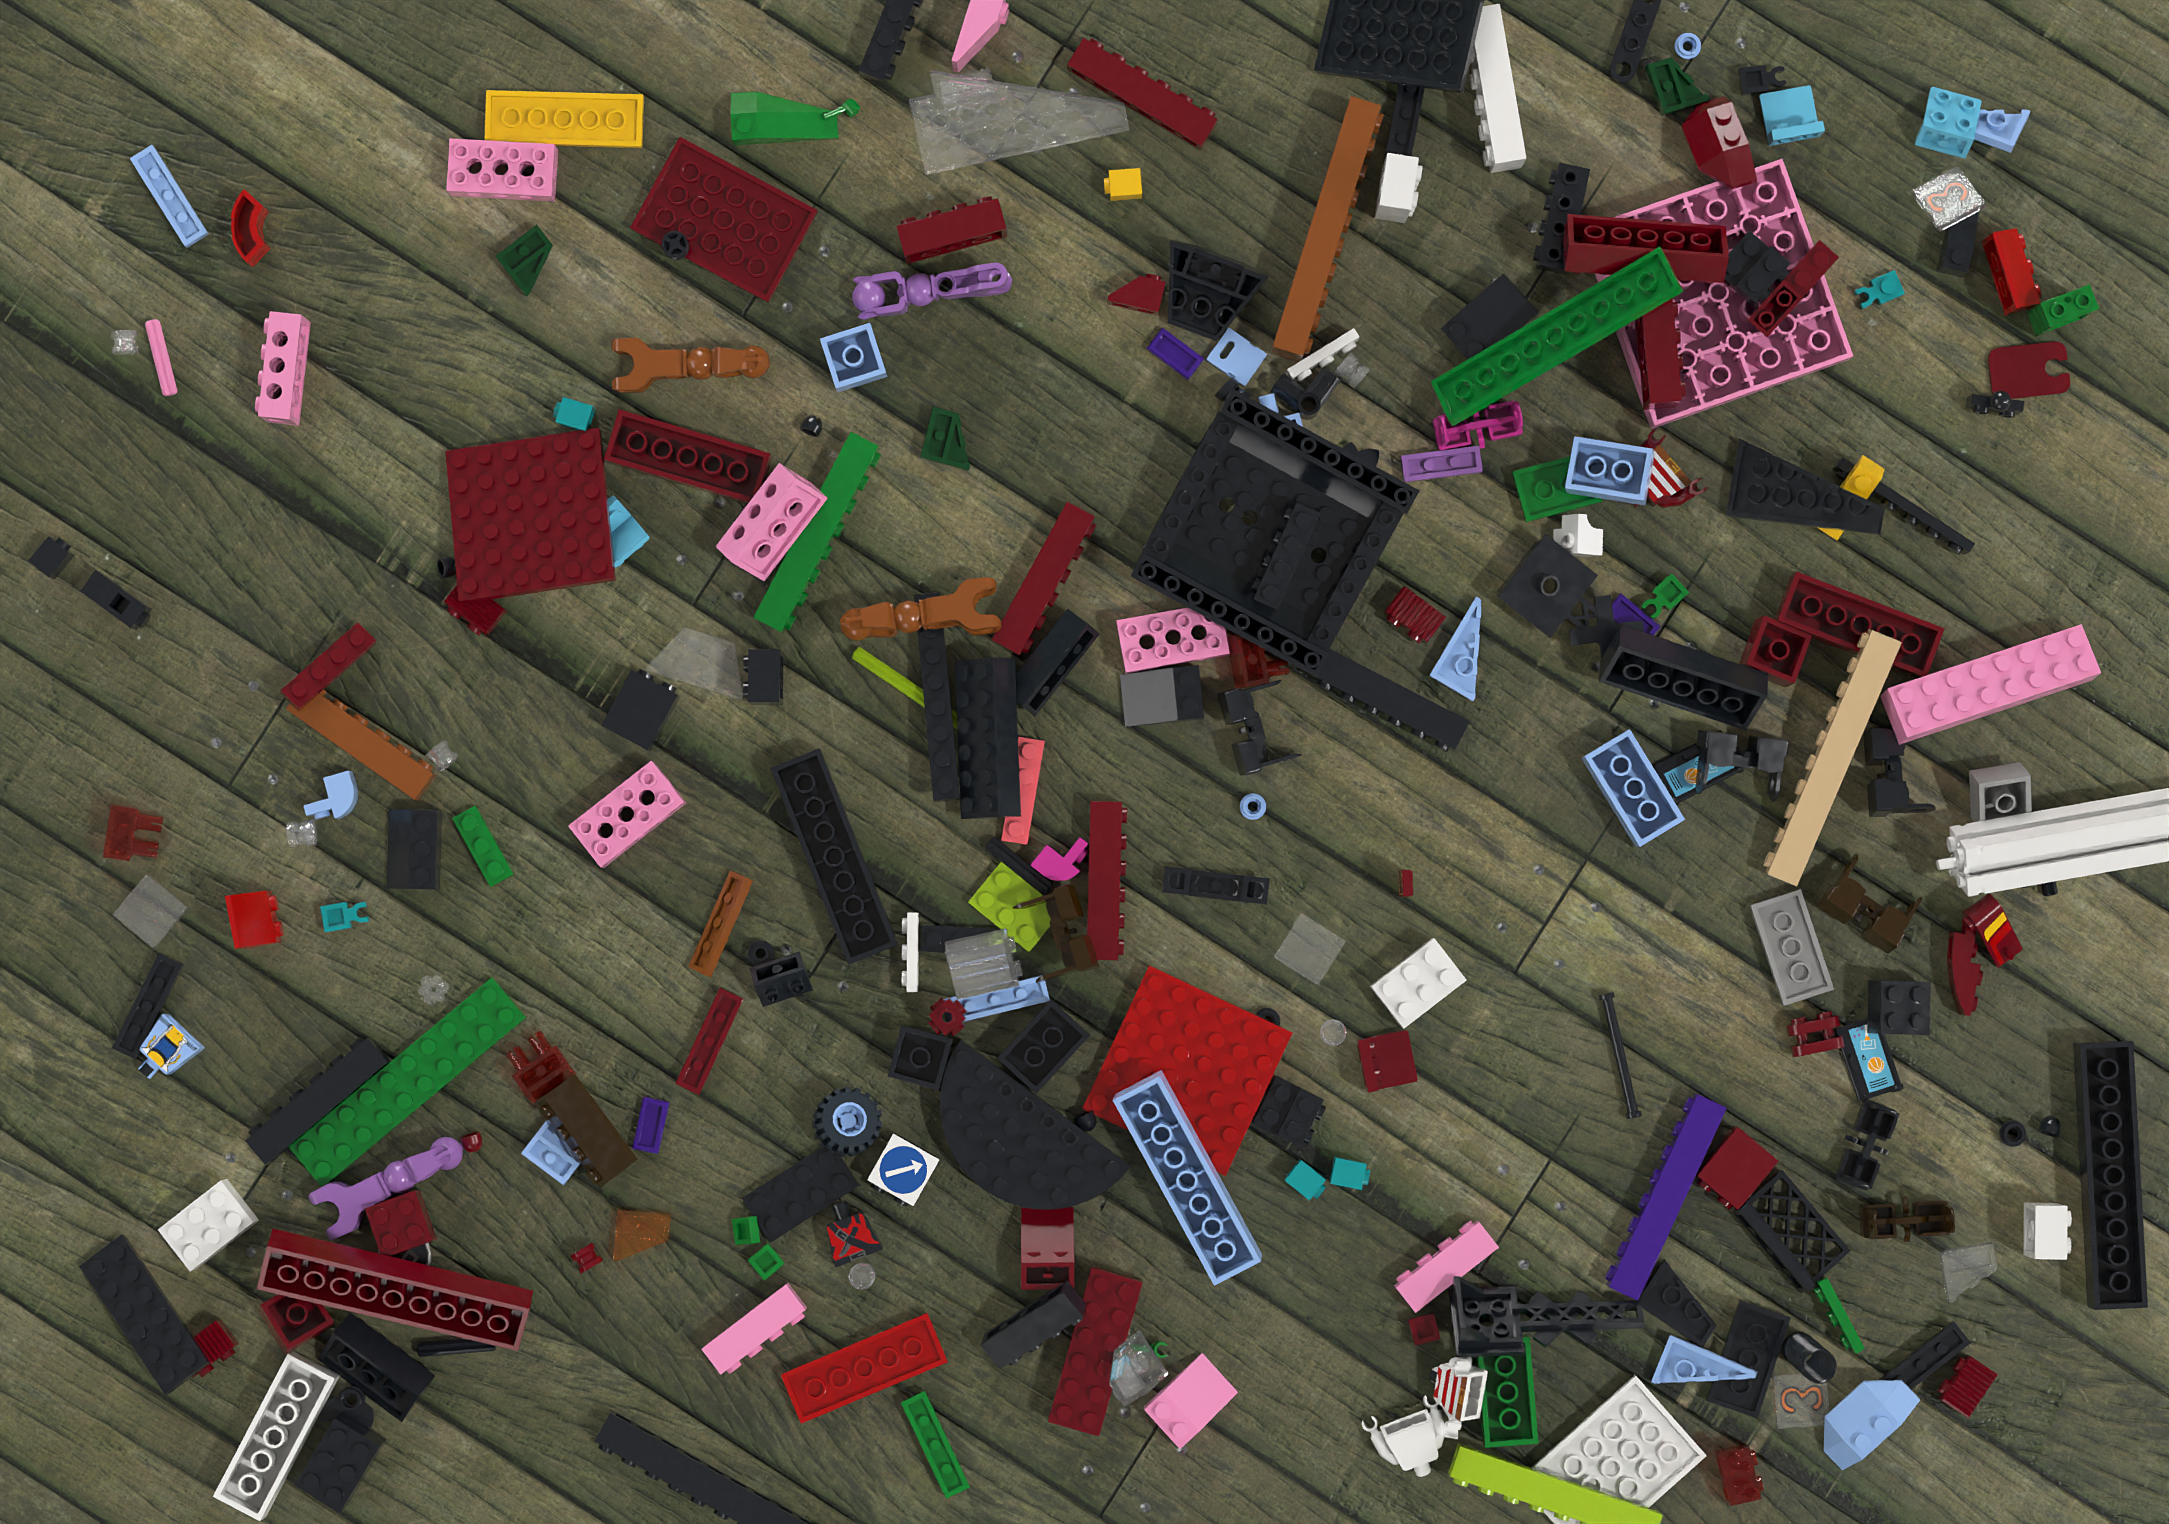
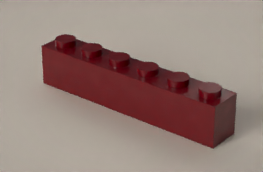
M1085 38L1082 39L1067 64V70L1201 151L1217 125L1218 119L1214 117L1216 114L1212 110L1204 106L1201 109L1192 104L1193 100L1183 93L1177 95L1172 92L1170 85L1160 79L1154 81L1149 78V73L1143 68L1129 66L1125 63L1126 59L1116 52H1113L1112 55L1103 50L1104 46L1095 39L1091 38L1090 41Z
M1066 502L1001 622V629L994 634L992 638L993 643L1019 657L1022 652L1028 653L1034 642L1030 638L1035 629H1041L1047 618L1043 615L1047 606L1052 608L1059 596V593L1055 592L1060 583L1065 585L1072 572L1068 569L1072 560L1078 561L1084 550V547L1080 546L1085 537L1090 539L1097 526L1093 523L1095 516Z
M1090 802L1087 935L1091 937L1097 960H1118V955H1124V939H1119V929H1124L1125 913H1119L1120 902L1125 903V887H1120V876H1126V860H1121V850H1126L1127 834H1121L1122 823L1127 824V808H1122V802Z

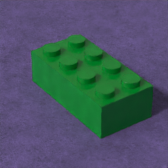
M1522 1334L1524 1355L1475 1357L1476 1367L1488 1371L1480 1413L1482 1443L1485 1448L1539 1444L1530 1337L1527 1334Z

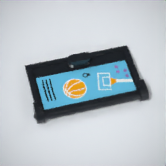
M1697 742L1653 765L1676 805L1698 794L1695 784L1700 746H1697ZM1709 764L1705 790L1737 773L1744 772L1743 767H1717Z
M1868 1016L1866 1019L1834 1029L1836 1036H1843L1845 1047L1840 1049L1858 1102L1888 1092H1899L1904 1089L1885 1034L1867 1033Z

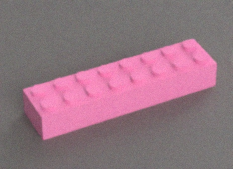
M2081 624L1890 687L1880 697L1900 745L2092 681L2101 674V671Z

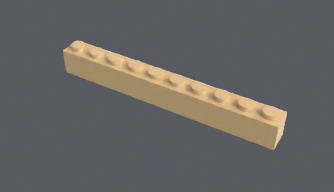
M1868 629L1867 633H1862L1857 647L1860 648L1856 658H1851L1847 667V672L1850 673L1847 681H1842L1837 690L1838 702L1835 707H1830L1826 716V721H1829L1826 730H1821L1816 739L1817 751L1815 755L1811 754L1807 760L1805 769L1808 772L1805 779H1800L1794 792L1798 794L1794 804L1790 803L1786 809L1784 818H1787L1785 826L1784 828L1779 827L1775 835L1774 842L1777 843L1773 853L1769 851L1765 858L1763 866L1767 867L1765 872L1768 875L1792 885H1798L1902 642L1872 629Z

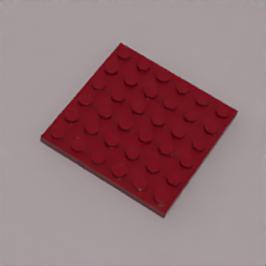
M600 428L445 451L458 600L461 604L616 581Z

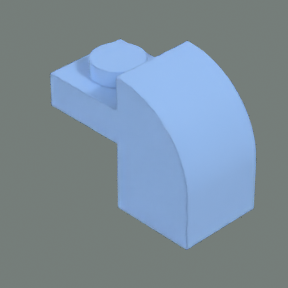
M352 771L324 777L323 780L329 798L304 805L306 816H314L315 820L330 816L329 811H333L335 819L347 816L354 809L358 800V788Z

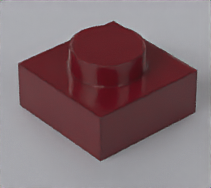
M1433 1312L1408 1319L1415 1346L1441 1339Z

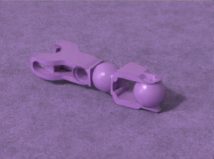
M1000 263L976 265L966 269L943 272L937 276L934 274L929 276L925 273H917L907 280L900 273L892 271L854 278L853 281L857 286L852 293V301L854 306L861 311L857 318L862 320L876 316L901 315L907 312L910 303L915 306H925L934 299L939 301V297L943 299H957L1004 294L1011 289L1012 278L1006 268ZM1001 276L997 282H992L993 277ZM944 280H951L953 283L952 289L948 292L940 291V284ZM898 282L897 295L900 297L899 303L883 306L885 293L880 284Z
M451 1137L438 1138L433 1142L429 1151L411 1156L403 1161L391 1162L384 1171L355 1185L335 1181L310 1193L308 1198L313 1205L330 1201L339 1209L340 1216L338 1221L326 1231L329 1240H334L359 1228L363 1221L365 1208L376 1205L395 1194L407 1193L413 1188L414 1184L429 1178L440 1169H454L462 1160V1144Z

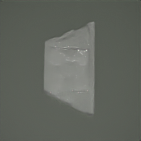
M684 627L646 667L648 672L742 701L744 699L736 644Z

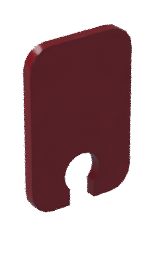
M2046 342L1993 349L1988 355L1992 394L2001 390L2007 392L2011 399L2066 392L2070 387V374L2062 373L2057 377H2051L2045 370V365L2049 360H2068L2066 347L2060 342Z

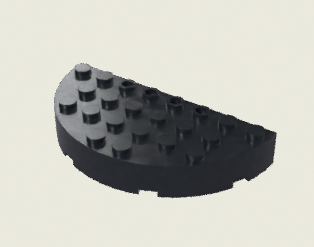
M960 1040L950 1057L942 1080L940 1092L941 1121L947 1143L955 1159L967 1175L982 1189L1005 1202L1020 1207L1045 1210L1061 1209L1084 1203L1099 1196L1111 1188L1130 1169L1131 1165L1089 1133L1082 1130L1074 1122L964 1040Z

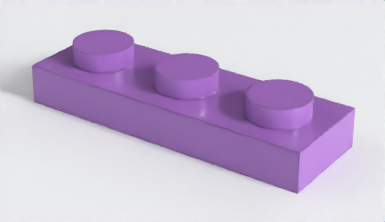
M1479 446L1401 456L1403 480L1405 483L1483 472Z

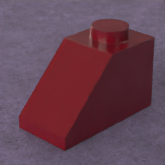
M1146 274V277L1139 276L1110 294L1107 304L1158 316L1166 282L1161 281L1162 277L1154 274Z

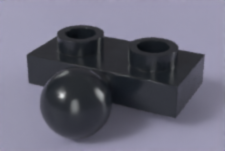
M2000 390L1994 392L1992 396L1976 394L1968 396L1966 408L1973 409V413L1989 414V411L1999 412L2000 417L2015 418V414L2018 415L2023 412L2025 401L2013 400L2007 392Z

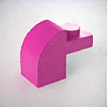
M1080 837L1064 858L1050 846L1046 845L1031 866L1050 880H1069L1080 872L1072 864L1075 861L1080 863L1089 851L1085 849L1088 843Z

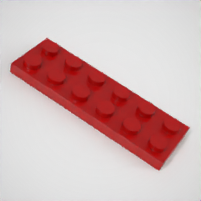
M927 1312L781 1374V1377L799 1421L802 1424L945 1364L948 1360Z

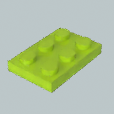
M1000 862L968 902L1028 952L1031 951L1050 927L1051 918L1047 912L1046 902L1027 909H1013L1015 905L1043 895L1003 862Z

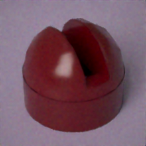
M480 1131L471 1132L460 1137L462 1147L467 1152H477L482 1147L483 1142Z

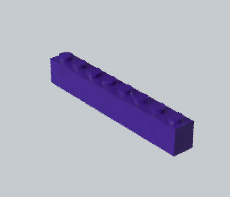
M1694 1094L1692 1098H1687L1682 1109L1685 1115L1681 1122H1676L1671 1133L1674 1136L1670 1146L1666 1145L1662 1151L1660 1159L1663 1162L1659 1170L1655 1169L1651 1175L1649 1183L1652 1186L1649 1193L1642 1195L1638 1204L1641 1210L1637 1218L1633 1217L1628 1225L1627 1231L1630 1234L1626 1242L1621 1241L1617 1249L1616 1255L1619 1258L1615 1266L1610 1265L1605 1275V1279L1608 1280L1606 1286L1637 1301L1639 1300L1727 1109L1726 1107L1698 1094Z

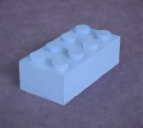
M1630 729L1581 757L1636 848L1641 847L1685 820Z

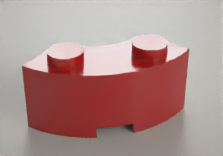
M243 189L236 199L231 212V236L240 256L250 266L254 267L271 249L266 243L262 231L264 220L269 211Z

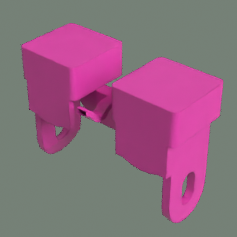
M1514 400L1489 405L1483 412L1485 420L1480 421L1479 412L1473 414L1474 422L1467 424V419L1452 426L1446 414L1437 416L1432 421L1438 451L1469 446L1471 444L1469 431L1473 430L1477 432L1480 449L1485 448L1483 428H1487L1489 441L1491 442L1520 436L1523 432V419L1518 401L1515 402Z

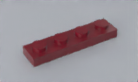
M357 622L280 690V694L296 710L300 711L376 644V640Z
M719 988L675 1084L698 1095L701 1094L744 998Z

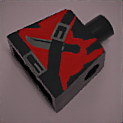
M846 1200L832 1205L837 1220L827 1224V1231L835 1268L884 1248L863 1211L851 1214Z

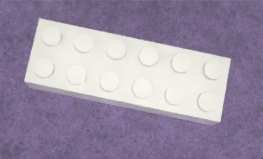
M1500 4L1483 6L1470 64H1472V74L1469 75L1471 89H1476L1477 93L1476 100H1474L1475 113L1481 116V125H1478L1480 141L1485 140V151H1483L1485 167L1489 166L1490 173L1521 168L1526 160V153Z
M295 1351L288 1353L213 1497L258 1521L263 1520L271 1509L340 1375Z

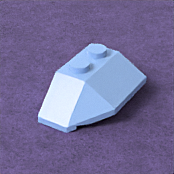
M1902 1380L1863 1381L1825 1415L1824 1452L1841 1470L1863 1460L1902 1425L1918 1404L1920 1398Z

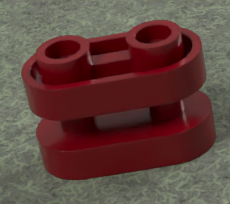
M1832 1011L1816 1014L1817 1019L1807 1021L1806 1016L1790 1019L1791 1024L1786 1026L1788 1036H1797L1798 1041L1797 1045L1791 1046L1792 1056H1805L1845 1047L1843 1036H1834L1833 1032L1834 1027L1840 1026L1838 1015H1832ZM1822 1030L1824 1039L1808 1041L1807 1033Z

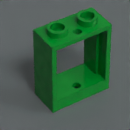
M2089 284L2044 301L2029 310L2027 315L2037 337L2084 319L2097 311L2099 306Z

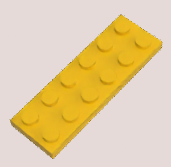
M486 90L485 140L555 144V146L642 148L644 95Z

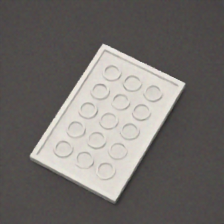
M1634 1375L1531 1468L1649 1508L1702 1461L1706 1454L1637 1376ZM1544 1509V1513L1554 1524H1579L1580 1522L1573 1518H1570L1569 1522L1554 1517L1555 1512Z

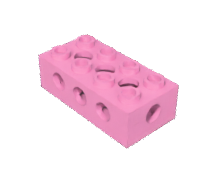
M450 139L446 191L451 196L555 202L558 149L555 144ZM482 164L480 172L476 174L471 173L474 165ZM503 165L508 166V171L504 175H497L499 167ZM527 167H534V173L531 176H523V172Z
M270 311L269 318H265L264 334H267L266 344H263L261 348V360H264L263 370H260L258 374V386H261L260 396L256 397L255 412H258V416L268 423L299 426L311 325V322L300 314ZM288 339L287 343L282 346V343ZM285 365L283 371L279 372V369ZM282 391L281 396L276 399L278 392Z
M779 463L716 545V548L732 563L765 581L827 500V497L811 482Z
M1190 608L1116 620L1125 674L1229 656L1230 654L1225 627ZM1202 627L1206 632V637L1202 640L1194 639L1191 635L1192 629ZM1174 631L1178 633L1180 642L1175 645L1167 643L1165 636L1168 632ZM1142 637H1151L1154 640V646L1148 650L1143 649L1139 644Z
M650 761L568 827L601 868H605L683 807L686 801L654 761ZM647 791H652L655 796L654 802L646 806L642 801L643 794ZM627 807H631L634 811V816L632 820L625 822L622 819V811ZM609 823L613 827V833L610 837L604 838L601 834V828Z

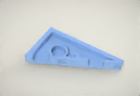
M1980 110L1974 139L2011 153L2028 120L2030 111L2022 110L2021 114H2004V110Z
M1475 597L1429 675L1472 702L1476 694L1477 657L1480 637L1481 599Z
M1671 1334L1651 1382L1659 1384L1728 1379L1740 1380L1755 1378L1757 1371Z

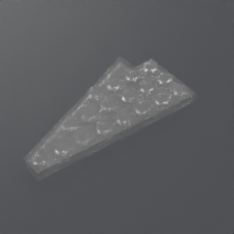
M935 70L930 71L934 94L909 99L925 175L1129 131L1126 109L1123 102Z

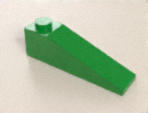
M757 91L731 93L732 141L735 146L839 139L837 116L824 120L823 114L830 112V110Z

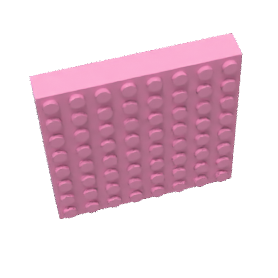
M1783 159L1755 168L1757 182L1730 189L1724 183L1717 181L1614 217L1726 226L1728 254L1750 230L1769 248L1772 246L1791 263L1786 268L1789 272L1814 246ZM1595 273L1598 283L1611 276L1610 274L1600 275ZM1823 275L1768 337L1748 321L1749 317L1762 304L1761 302L1757 301L1752 306L1725 281L1724 283H1706L1703 281L1678 280L1684 292L1675 296L1673 302L1678 304V318H1675V328H1679L1681 333V343L1677 344L1678 355L1682 354L1683 370H1680V381L1685 382L1686 396L1682 397V401L1674 408L1644 410L1650 429L1852 358L1853 353L1825 276ZM1775 281L1769 289L1773 291L1779 283ZM1634 320L1617 330L1616 334L1643 407Z

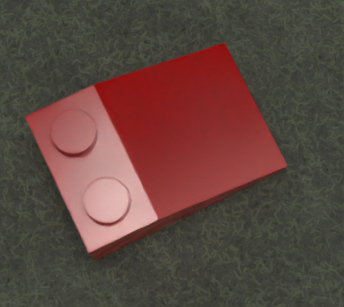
M272 891L225 896L235 949H251L281 943L280 937L284 936L281 921H277L275 911L279 910L277 897L272 895Z

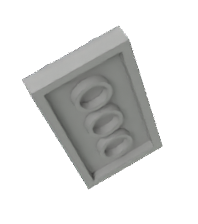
M1801 889L1749 905L1782 1006L1834 990Z

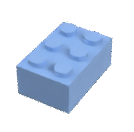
M1574 436L1565 485L1566 492L1646 505L1655 455L1652 448Z

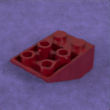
M1074 1207L1049 1210L1021 1208V1290L1054 1289L1065 1281H1068L1075 1289Z

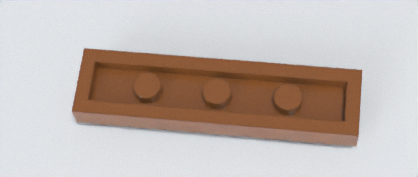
M733 871L729 872L690 961L689 968L708 977L712 976L753 880Z

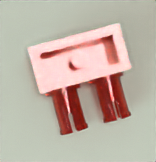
M1240 635L1227 637L1235 689L1270 683L1269 677L1289 674V667L1278 668L1279 666L1289 665L1288 661L1280 659L1266 662L1264 652L1267 650Z
M110 803L102 857L130 861V857L136 855L157 859L158 852L147 849L158 850L159 842L136 840L134 831L140 829L161 833L162 826L151 823L162 824L163 816L140 814L137 807Z
M542 1031L534 1033L540 1043L533 1036H530L528 1042L539 1056L531 1063L520 1046L513 1048L518 1058L511 1051L506 1054V1057L517 1071L512 1077L532 1103H535L573 1074H576V1071L563 1052L556 1045L552 1048Z
M1743 1444L1716 1450L1715 1456L1726 1503L1734 1506L1760 1500V1492L1764 1491L1760 1475L1756 1476L1754 1466L1758 1465L1754 1449L1750 1450L1749 1446Z

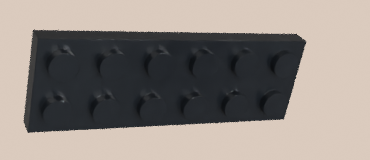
M121 1234L79 1266L164 1394H170L211 1363L125 1235Z

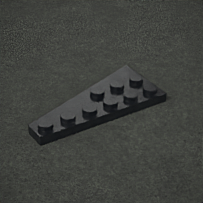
M1739 438L1726 516L1881 534L1885 511L1883 507Z

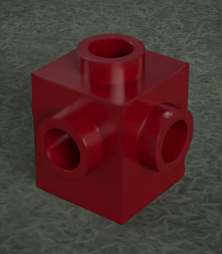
M941 998L930 1007L933 1012L929 1014L932 1020L928 1023L938 1035L942 1032L945 1036L948 1033L954 1036L965 1027L962 1022L967 1019L963 1015L967 1011L958 1000L953 1002L950 998L947 1001ZM943 1013H951L952 1020L944 1022L942 1019Z

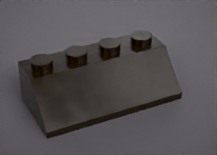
M573 1074L537 1103L544 1119L550 1120L556 1128L555 1133L562 1142L567 1143L574 1160L584 1166L587 1170L586 1175L594 1185L597 1184L599 1188L610 1182L638 1160L576 1074Z

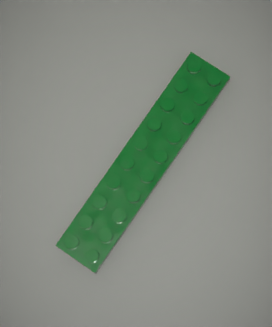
M1660 247L1656 248L1432 380V386L1452 426H1455L1684 292L1663 250Z
M493 977L490 978L289 1146L290 1150L321 1187L325 1186L527 1017Z

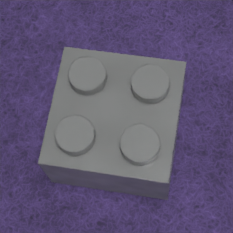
M2021 762L1969 771L1971 819L1974 822L2032 812L2031 775Z

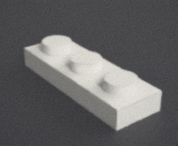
M1353 328L1287 369V376L1292 380L1297 378L1299 382L1306 379L1312 374L1311 369L1317 365L1323 368L1335 360L1333 356L1338 352L1342 351L1343 354H1346L1357 346L1355 342L1358 341L1359 335Z
M907 913V918H902V934H907V944H902V960H907V971H902V987H907V992H918L919 913Z

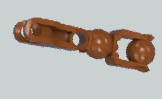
M619 338L611 341V349L618 354L630 355L634 361L633 370L629 375L616 377L612 381V390L619 393H642L654 381L660 379L690 378L691 376L694 379L705 380L713 375L719 378L744 375L747 378L754 379L764 375L770 367V359L767 352L760 346L755 345L745 347L743 350L721 347L710 350L706 347H698L689 352L688 350H652L638 338Z
M990 577L967 579L953 594L921 599L919 603L905 600L896 607L889 602H882L862 609L852 608L847 610L840 618V628L846 638L860 641L867 637L891 638L898 634V630L904 633H913L922 626L924 630L960 626L974 636L995 633L1002 627L1001 620L994 614H979L975 611V608L981 598L995 593L997 588L996 581Z

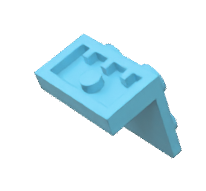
M1811 86L1764 93L1759 96L1768 146L1817 138L1825 132L1823 121L1818 122Z
M1931 87L1924 120L1916 136L1915 145L1965 159L1974 141L1982 101Z
M612 495L608 499L614 566L616 568L632 553L640 549L650 537L619 500Z

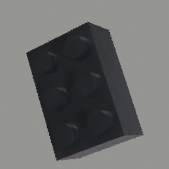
M1051 999L1000 1054L998 1059L1037 1094L1089 1038L1090 1034Z
M341 1412L334 1418L295 1486L340 1513L349 1504L387 1439L344 1412Z

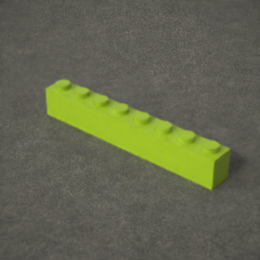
M1459 1443L1448 1472L1449 1476L1453 1478V1483L1468 1487L1469 1483L1479 1486V1492L1493 1496L1494 1492L1504 1495V1500L1514 1504H1518L1519 1500L1529 1503L1528 1508L1537 1512L1544 1513V1509L1555 1512L1554 1517L1568 1522L1570 1518L1579 1520V1524H1660L1663 1517L1660 1511Z

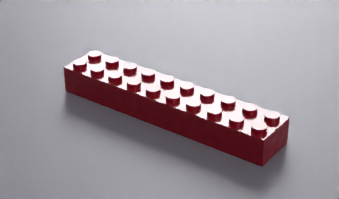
M272 1228L257 1285L258 1290L518 1351L533 1296V1290Z

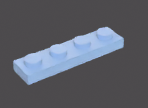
M153 145L130 158L186 248L209 235Z
M1040 976L950 998L953 1002L958 1000L967 1012L963 1015L967 1019L964 1021L1050 1001L1046 982H1035ZM945 1012L946 1022H950L952 1014Z

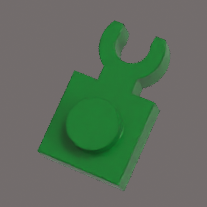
M1671 573L1651 591L1656 598L1646 600L1642 603L1641 608L1644 609L1647 605H1653L1655 613L1650 618L1655 619L1660 615L1662 606H1665L1668 611L1671 610L1689 592Z

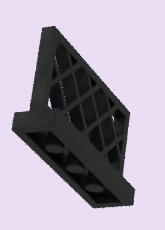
M1783 1170L1776 1173L1749 1197L1739 1210L1734 1209L1732 1211L1800 1293L1808 1292L1822 1276L1850 1252V1249ZM1779 1179L1787 1186L1786 1197L1773 1196L1774 1184ZM1769 1189L1768 1195H1763ZM1758 1198H1767V1214L1758 1213L1752 1206V1203ZM1773 1199L1786 1200L1785 1215L1772 1214ZM1791 1201H1800L1804 1206V1217L1790 1216ZM1772 1218L1785 1219L1784 1234H1777L1773 1231ZM1790 1219L1803 1220V1236L1789 1235ZM1808 1221L1818 1222L1821 1226V1237L1808 1236ZM1789 1238L1802 1239V1255L1793 1254L1789 1250ZM1807 1240L1820 1241V1256L1807 1255ZM1825 1241L1834 1242L1841 1251L1835 1257H1825ZM1806 1258L1819 1259V1271L1814 1276H1811L1806 1270ZM1825 1260H1830V1261L1824 1266V1261H1825Z

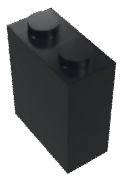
M639 669L638 673L631 670L601 726L651 751L680 696L675 694L677 688L664 681L661 685L653 682L654 676L648 672Z

